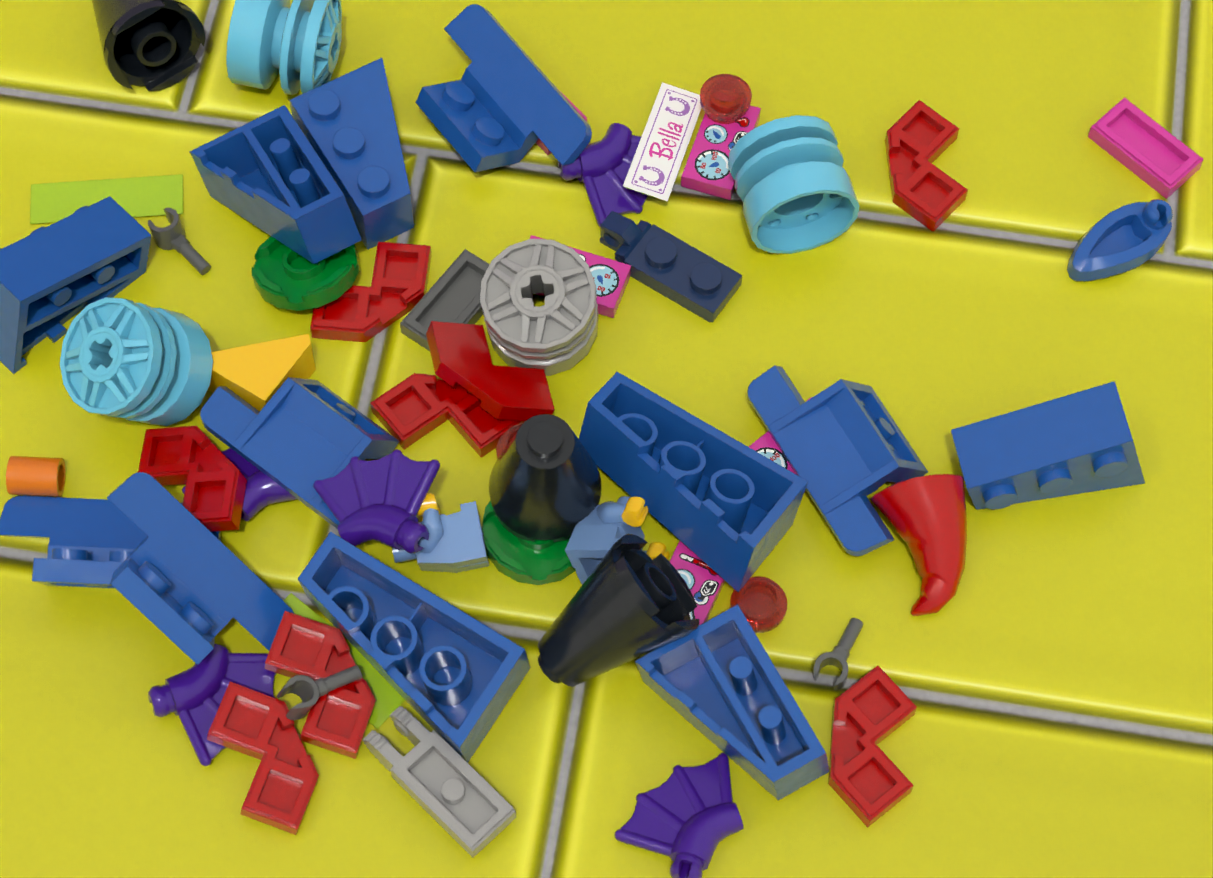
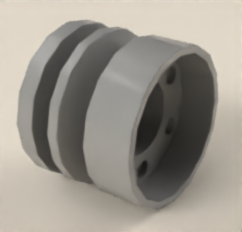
M528 239L508 246L491 261L481 281L480 304L492 347L508 366L544 369L545 375L551 376L571 369L588 355L598 331L599 313L596 284L589 265L574 249L555 240ZM544 293L545 305L540 307L534 306L533 294Z

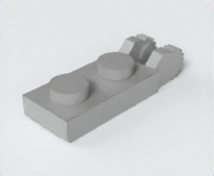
M399 706L390 714L391 720L394 722L396 729L403 736H406L415 747L403 757L383 735L373 730L363 738L364 744L371 754L391 772L392 778L474 858L516 818V811L435 730L429 732L407 709Z

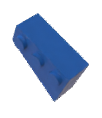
M383 58L377 59L290 99L292 117L343 192L366 248L369 250L377 246L378 241L385 242L414 228L411 193Z
M285 105L190 151L208 193L212 198L311 263L315 264L362 240L343 192Z
M109 196L90 206H83L72 215L47 227H40L29 236L4 248H0V361L13 374L27 364L22 355L46 337L53 343L67 333L63 324L84 307L105 297L113 298L146 272L151 234L112 197Z
M1115 381L951 430L966 488L976 510L984 508L1001 509L1016 503L1145 484Z
M738 604L699 625L688 636L658 648L635 661L641 678L647 686L777 800L784 798L830 772L824 748Z

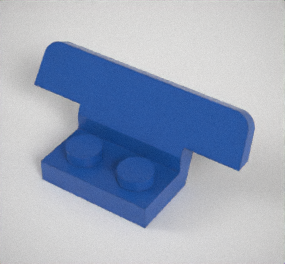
M478 4L467 6L444 30L470 58L472 63L466 68L461 80L422 87L415 103L474 172L519 163L538 139L542 141L562 166L574 163L591 140L592 130L590 125L487 9Z
M774 365L754 379L748 387L750 404L795 474L808 481L805 490L843 549L850 555L862 556L894 541L895 539L867 496L875 492L887 481L898 483L910 478L924 476L928 471L873 388L869 385L840 379L805 402L783 367Z
M288 377L260 412L228 387L219 386L200 412L201 420L206 430L336 529L340 523L313 487L314 482L336 476L350 463V459L354 456L359 457L360 460L380 459L392 453L399 440L318 380Z
M144 472L135 473L107 496V499L147 536L113 572L110 582L112 586L197 665L214 649L215 636L232 618H235L270 651L284 612L287 611L294 614L293 610L151 475Z
M16 496L5 503L0 517V536L50 538L47 558H34L32 574L33 582L47 586L116 589L110 584L113 572L147 537L107 499ZM221 531L211 532L221 541Z

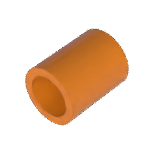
M11 456L9 458L6 470V487L9 495L62 496L66 478L63 458Z

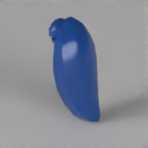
M1155 199L1150 202H1136L1124 205L1107 214L1093 225L1077 243L1069 258L1067 267L1069 277L1075 281L1097 280L1127 272L1145 263L1163 246L1172 229L1171 220L1173 218L1171 206L1163 200Z

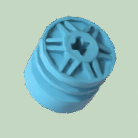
M236 0L230 20L226 56L227 72L231 82L265 90L271 87L279 72L281 88L284 94L289 95L296 94L300 88L303 94L330 82L341 47V0H293L291 6L290 0Z
M801 115L775 119L751 130L740 138L730 151L728 167L731 176L735 180L736 192L743 201V214L751 239L759 249L770 253L782 254L811 250L837 238L847 231L857 219L860 206L851 179L843 168L844 159L837 147L838 142L835 133L827 121L815 116Z
M109 297L88 304L72 320L63 339L60 357L63 385L73 402L89 413L169 426L186 419L201 404L210 386L213 367L209 339L197 322L182 313L162 308H151L147 304L135 303L123 298Z

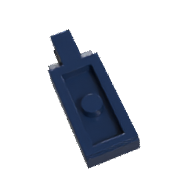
M611 211L600 225V243L616 251L615 259L618 262L631 265L632 278L708 322H714L741 286V274L654 224L651 225L641 220L636 225L633 220Z

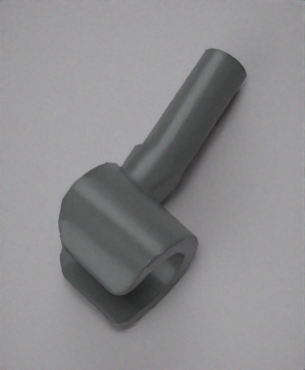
M168 207L164 209L170 223L167 227H156L151 220H148L149 229L159 248L163 250L175 249L201 275L209 272L211 265L186 239L185 230L176 210Z
M851 618L833 651L826 652L817 658L813 669L815 681L818 679L819 672L823 667L833 665L841 672L834 685V690L844 687L849 670L846 661L864 625L861 620Z
M355 665L323 679L313 680L305 675H295L284 685L277 698L289 693L299 696L302 702L292 707L286 714V718L290 720H299L309 712L319 697L361 679L362 674L359 667Z

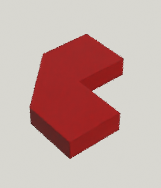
M918 100L887 131L885 146L892 202L934 232L966 200L968 189L932 164L957 139L959 128Z
M378 241L371 287L352 285L338 299L319 308H314L310 327L312 338L367 342L410 312L427 291L432 256L431 246Z
M431 321L426 336L435 375L453 388L457 384L461 385L481 400L480 407L496 419L526 421L536 415H553L555 409L544 369L493 365L483 325Z
M414 373L370 403L372 413L388 432L399 440L398 443L404 450L449 420L482 458L514 436L525 422L496 419L480 407L481 400L461 385L457 384L453 388L444 380L437 379V375Z
M197 426L146 429L138 472L151 475L162 486L186 484L182 505L210 532L239 530L247 479L238 468L226 458Z
M287 611L283 614L265 661L266 670L290 678L295 675H305L313 680L323 679L356 665L340 629ZM362 677L319 697L308 713L300 740L356 759L376 702L366 680Z
M876 666L835 699L832 716L828 784L867 828L910 794L914 786L877 744L914 716L917 706L879 666Z
M230 681L209 729L207 740L261 760L240 814L296 835L318 781L319 775L310 755H307L294 727V720L286 718V714L289 712L286 703Z

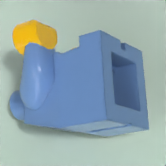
M427 493L417 516L420 519L419 523L427 527L429 538L428 540L420 538L418 545L423 547V549L417 553H408L404 549L392 548L395 563L417 559V563L422 571L451 573L488 567L489 562L476 501L460 504V512L446 516L441 514L435 495Z
M622 496L618 499L617 503L613 501L604 502L601 505H597L587 517L575 526L565 552L573 568H575L582 585L613 544L622 536L633 534L642 539L645 538L641 525L649 509L648 506L644 507L645 500L643 498ZM661 542L651 543L647 551L643 550V547L641 548L652 560L660 554L667 560L670 556L669 551L665 552L666 545Z

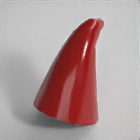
M934 474L903 480L881 490L870 499L907 543L918 573L922 577L921 596L914 603L910 611L913 616L939 612L956 595L965 568L967 516L964 478L960 475Z

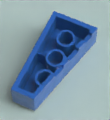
M616 372L587 404L579 440L595 464L631 497L643 498L645 500L644 507L648 506V512L739 592L792 526L808 481L619 372Z
M330 532L298 577V581L308 599L336 628L341 630L343 636L427 724L468 763L529 671L530 665L525 649Z

